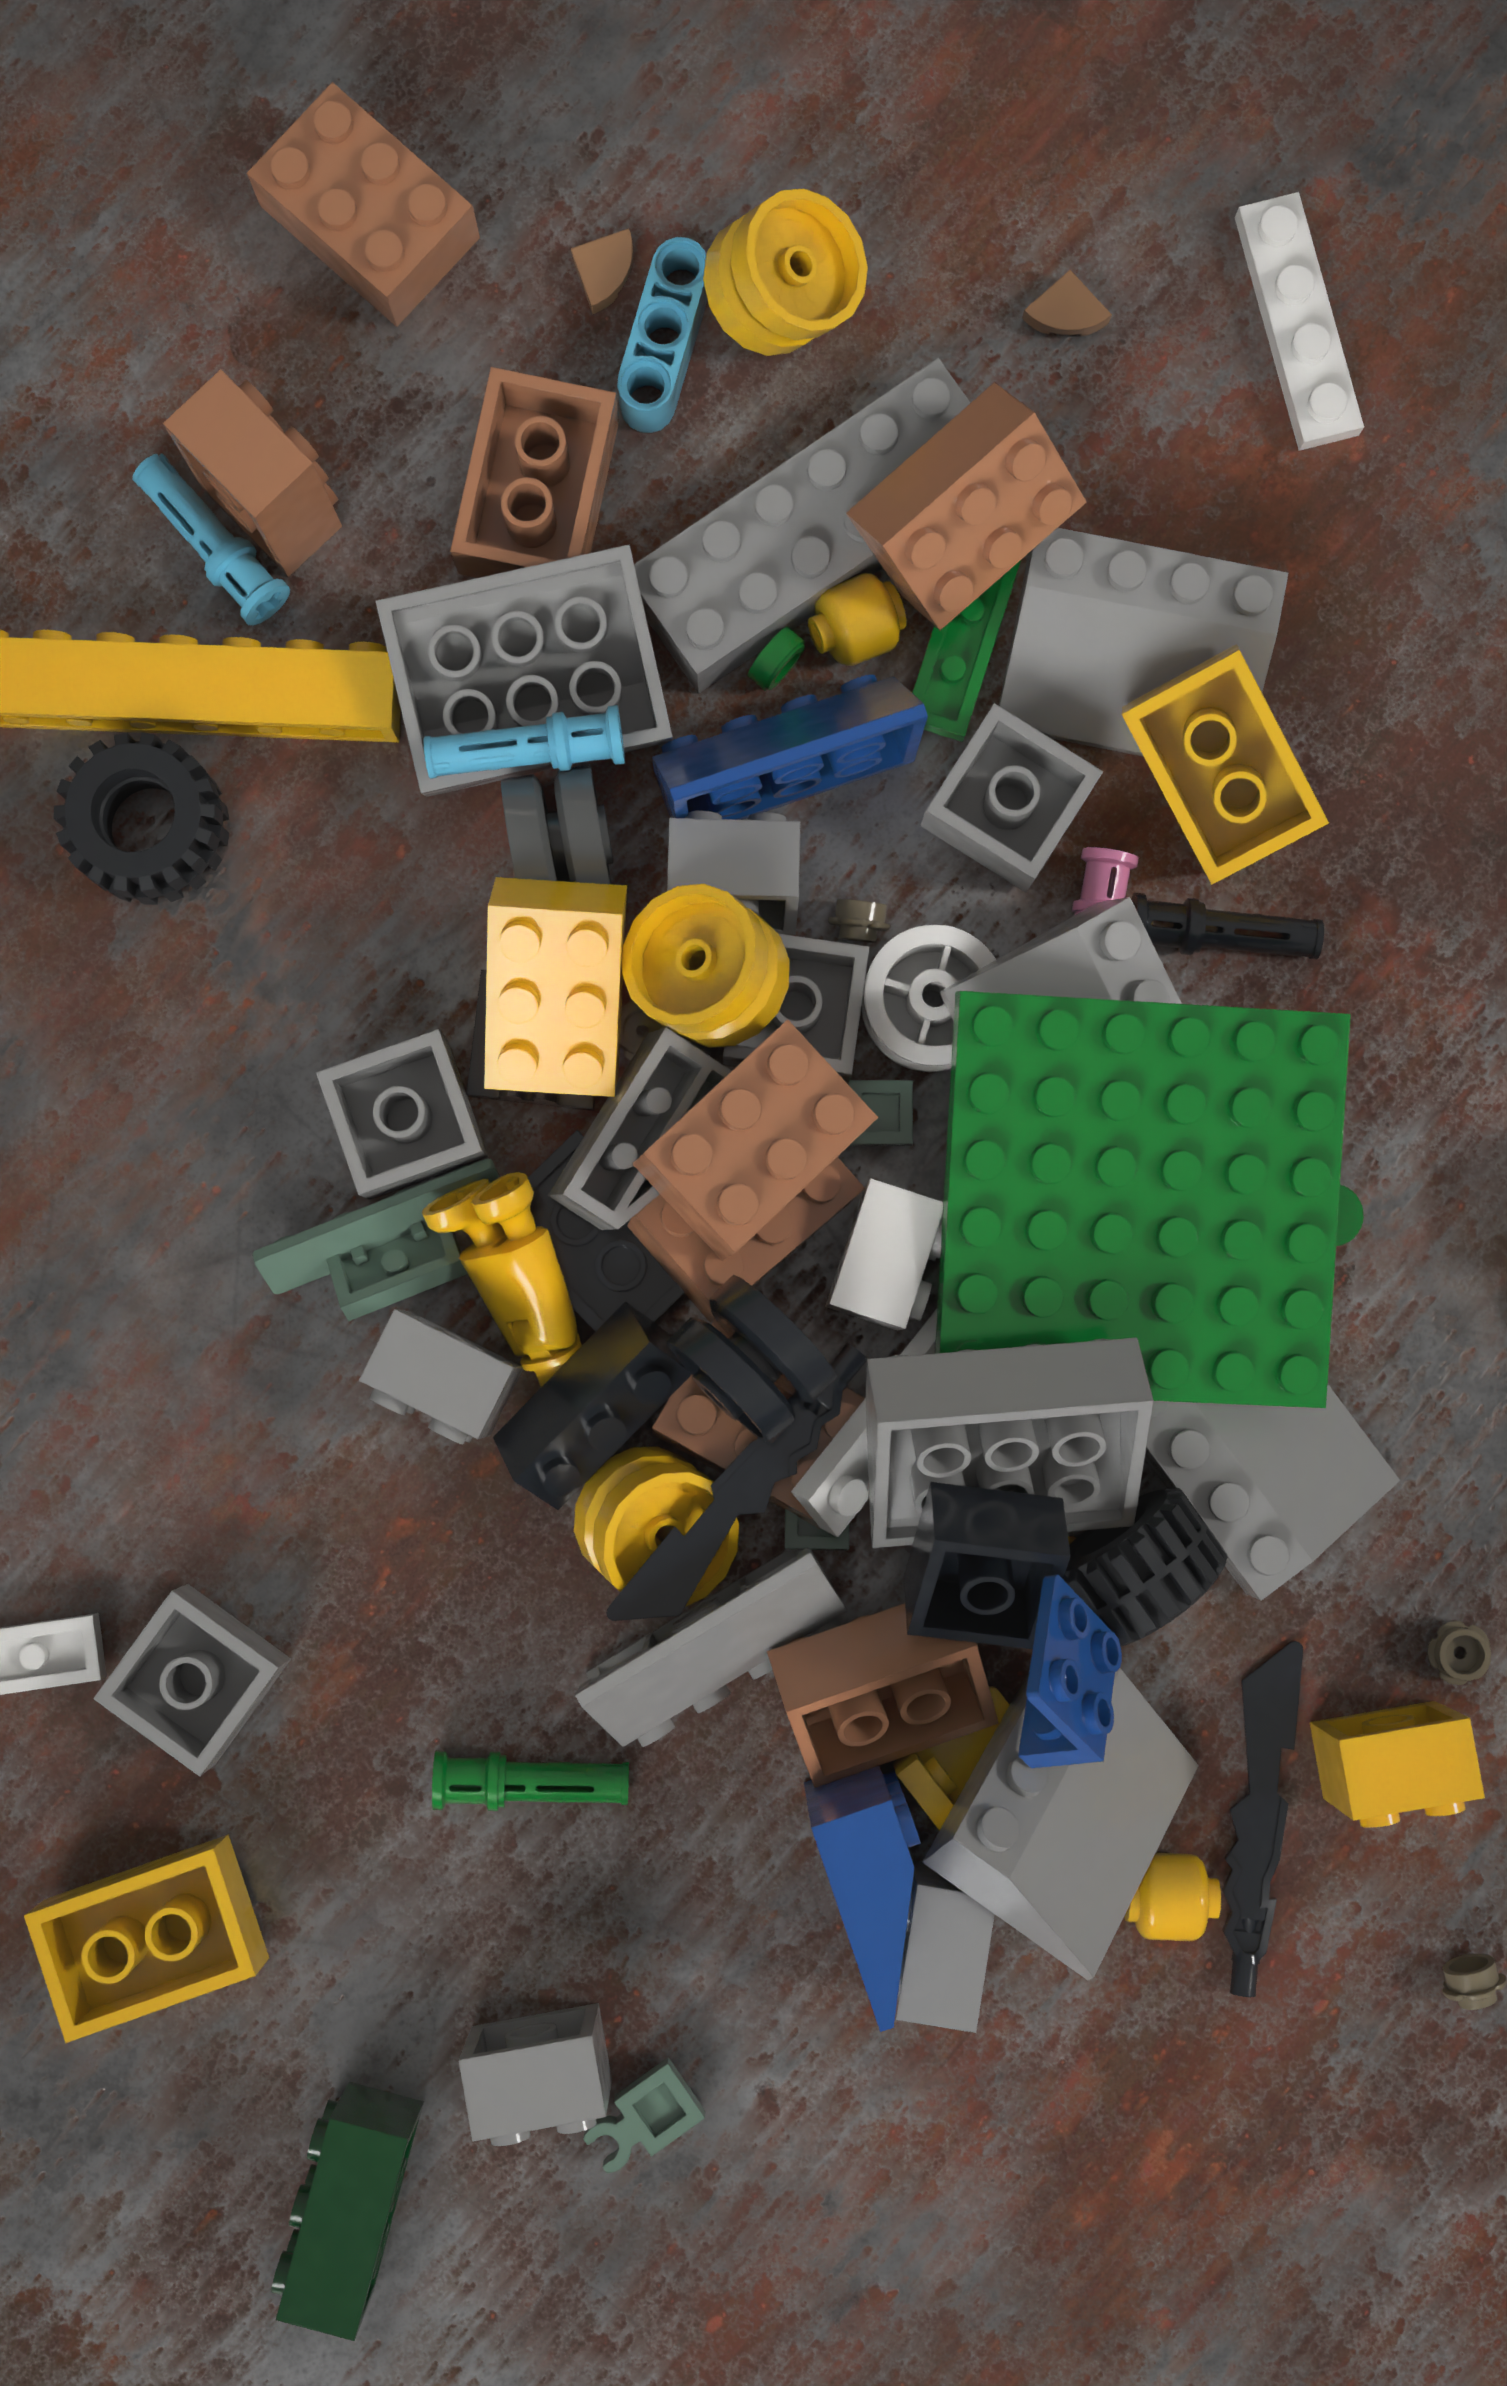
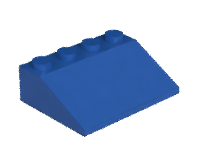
M876 675L861 676L840 687L841 694L820 701L817 700L816 695L802 696L782 705L780 708L781 714L758 721L756 715L736 718L721 727L722 734L698 741L696 735H687L669 741L661 747L662 754L652 757L654 773L670 818H685L688 816V812L711 811L720 814L722 819L743 820L752 814L767 812L914 762L928 718L924 703L894 676L877 681Z
M876 1766L814 1788L812 1780L804 1782L811 1829L879 2030L882 2032L894 2028L914 1875V1865L908 1848L921 1842L895 1771L882 1774L880 1767Z

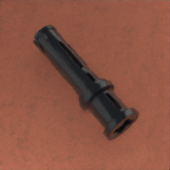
M1134 893L1131 898L1153 945L1179 948L1181 955H1192L1193 953L1200 952L1201 947L1318 959L1322 951L1324 923L1320 919L1305 920L1258 913L1206 909L1204 902H1200L1196 898H1187L1184 904L1147 900L1145 893ZM1154 920L1174 922V927L1152 926L1151 923ZM1206 925L1216 926L1217 930L1209 932L1205 931ZM1247 929L1278 932L1282 934V937L1270 938L1234 934V930Z

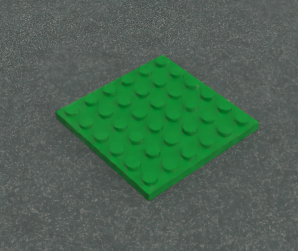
M956 991L935 1354L967 1349L987 1350L1024 1347L1031 1344L1050 1345L1088 1342L1096 1339L1137 1338L1154 1401L1326 1408L1351 1014Z

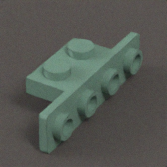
M484 1159L474 1164L461 1166L449 1174L413 1188L403 1189L391 1197L356 1211L340 1214L333 1220L298 1234L282 1237L270 1245L257 1249L252 1253L255 1266L274 1294L284 1293L331 1274L340 1308L347 1320L351 1321L468 1274L459 1259L461 1250L455 1232L437 1233L431 1230L424 1220L422 1211L438 1197L481 1179H488L492 1183L500 1175L492 1159Z

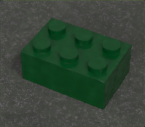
M353 2082L348 2083L339 2102L328 2100L322 2119L318 2118L307 2153L308 2160L318 2163L317 2165L311 2164L305 2184L300 2185L289 2220V2226L299 2229L294 2228L287 2251H282L271 2287V2293L282 2295L276 2321L355 2341L374 2292L424 2101Z

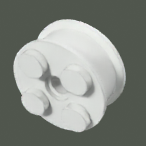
M946 925L918 926L892 938L875 956L864 983L861 1010L865 1027L874 1044L889 1059L912 1070L940 1072L951 1069L954 1020L944 1001L942 1006L931 1007L924 1002L922 993L927 990L941 992L996 960L995 957L980 940L971 934Z

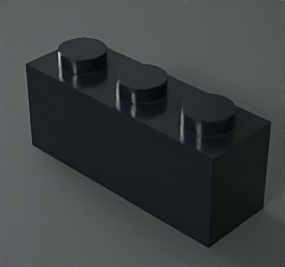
M625 1301L493 1436L513 1481L559 1510L691 1376L689 1371L667 1346V1340L670 1338L668 1332Z

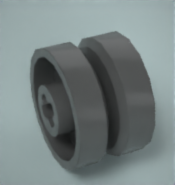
M590 764L571 767L568 771L558 770L554 779L557 811L548 812L542 783L534 774L501 779L502 801L515 878L560 881L559 873L568 872L570 882L611 884L608 864H612L614 861L604 804L598 805Z

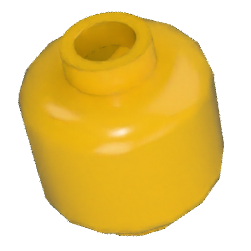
M869 573L858 574L826 590L816 602V615L808 618L809 632L817 650L821 654L829 651L838 663L845 666H854L890 652L899 641L900 630L906 627L905 609L895 586L890 581L881 582L877 576Z
M1155 1853L1126 1911L1125 1920L1126 1922H1135L1138 1932L1145 1939L1195 1941L1204 1934L1208 1918H1219L1221 1910L1218 1878H1208L1204 1863L1196 1855Z

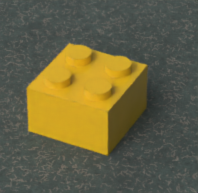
M1436 1701L1310 1722L1323 1799L1351 1820H1359L1362 1827L1393 1825L1400 1822L1399 1813L1424 1809L1425 1814L1428 1816L1453 1815L1466 1810L1465 1801L1485 1798L1471 1719Z

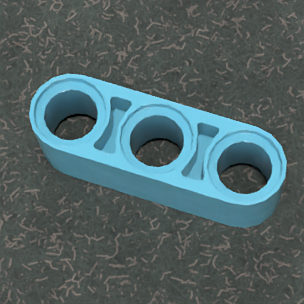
M675 237L666 240L657 248L651 262L618 374L617 388L622 417L631 428L639 432L653 433L662 430L670 423L676 410L708 299L703 281L706 252L698 242L690 238ZM676 270H687L696 276L692 282L685 285H675L666 279L670 273ZM670 328L676 331L679 337L672 343L657 344L650 340L649 335L656 329ZM643 386H653L662 392L658 400L649 404L639 403L631 395L636 389Z

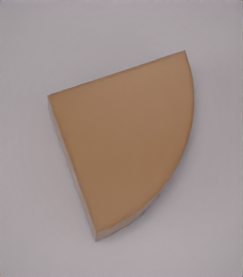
M629 228L571 248L572 260L592 314L612 304L629 277L633 264V244Z
M1069 270L1024 310L1022 319L1041 333L1049 334L1052 332L1063 335L1079 334L1080 336H1086L1097 332L1109 324L1112 314L1079 278Z

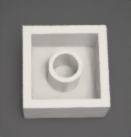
M870 1178L864 1186L865 1189L862 1192L825 1307L898 1331L906 1329L908 1320L916 1322V1320L920 1321L924 1313L932 1284L921 1279L928 1259L935 1261L936 1258L940 1259L943 1202Z

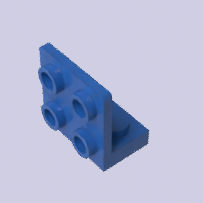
M1059 1575L1045 1576L1043 1578L1026 1690L1027 1700L1018 1756L1030 1768L1104 1762L1107 1734L1111 1732L1114 1724V1711L1111 1701L1115 1672L1119 1670L1122 1661L1119 1638Z

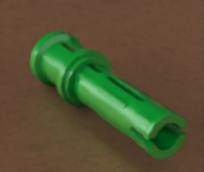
M436 1750L432 1776L433 1810H443L446 1804H485L488 1811H498L499 1808H505L506 1801L621 1803V1805H628L629 1762H623V1764L507 1762V1755H501L498 1751H491L487 1758L448 1757L446 1751Z

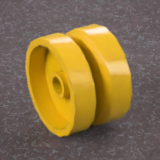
M803 188L779 191L719 231L706 253L703 281L709 307L723 331L743 348L771 356L791 353L853 316L865 294L868 266L862 239L849 216L828 197Z
M707 884L676 886L653 898L633 920L623 944L622 976L630 998L653 1020L669 1027L681 1037L708 1048L735 1046L758 1035L778 1014L789 988L790 959L781 936L763 918L747 908L729 892Z
M658 1446L634 1447L610 1457L584 1484L575 1504L574 1533L582 1555L621 1592L674 1527L685 1536L713 1502L711 1484L714 1481L698 1471L681 1455ZM737 1518L686 1606L705 1598L726 1577L738 1549L739 1522Z

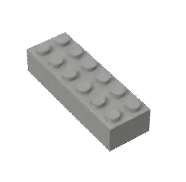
M939 358L634 564L646 620L698 694L761 652L783 628L788 627L793 630L815 615L816 602L826 590L858 574H875L883 568L846 512L970 404L968 398Z

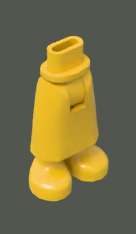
M520 1172L509 1173L499 1177L492 1183L488 1179H481L438 1197L423 1209L422 1215L428 1228L437 1233L463 1230L472 1239L474 1244L463 1250L459 1259L513 1353L516 1356H523L520 1360L523 1370L534 1371L542 1387L582 1346L577 1333L573 1306L548 1229L542 1226L536 1227L534 1217L530 1210L534 1191L527 1175Z

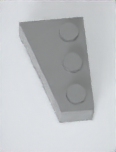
M667 1027L648 1033L617 1082L615 1097L607 1098L548 1196L601 1230L619 1229L659 1195V1192L632 1163L721 1082L731 1070Z

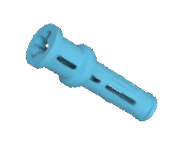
M161 453L159 456L158 454H153L140 463L133 474V481L152 499L160 511L205 561L206 577L214 586H223L241 607L240 616L247 625L254 626L260 624L274 615L288 599L290 588L283 579H273L255 558L256 549L250 541L241 537L234 538L203 500L178 474L164 454Z
M618 705L608 706L606 713L566 718L563 712L552 713V716L546 717V724L497 730L491 729L439 737L425 736L423 739L426 768L430 779L444 775L499 770L552 763L553 769L559 768L560 771L570 770L573 763L612 759L615 765L625 764Z

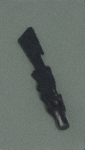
M849 1343L845 1345L831 1362V1366L837 1374L836 1380L813 1403L800 1401L793 1396L788 1399L793 1408L794 1423L771 1446L758 1438L752 1441L711 1484L713 1502L685 1536L676 1527L670 1531L609 1605L606 1614L610 1620L622 1621L681 1615L737 1516L740 1514L765 1513L774 1483L797 1474V1461L817 1449L821 1426L840 1415L842 1393L867 1361V1358Z
M1297 1641L1289 1642L1241 1680L1249 1794L1229 1809L1237 1840L1224 1858L1231 1867L1222 1887L1230 1912L1222 1931L1233 1951L1230 1993L1242 1997L1256 1996L1258 1964H1260L1261 1958L1267 1952L1277 1898L1269 1897L1270 1882L1280 1861L1289 1804L1278 1794L1281 1748L1295 1750L1303 1660V1646Z

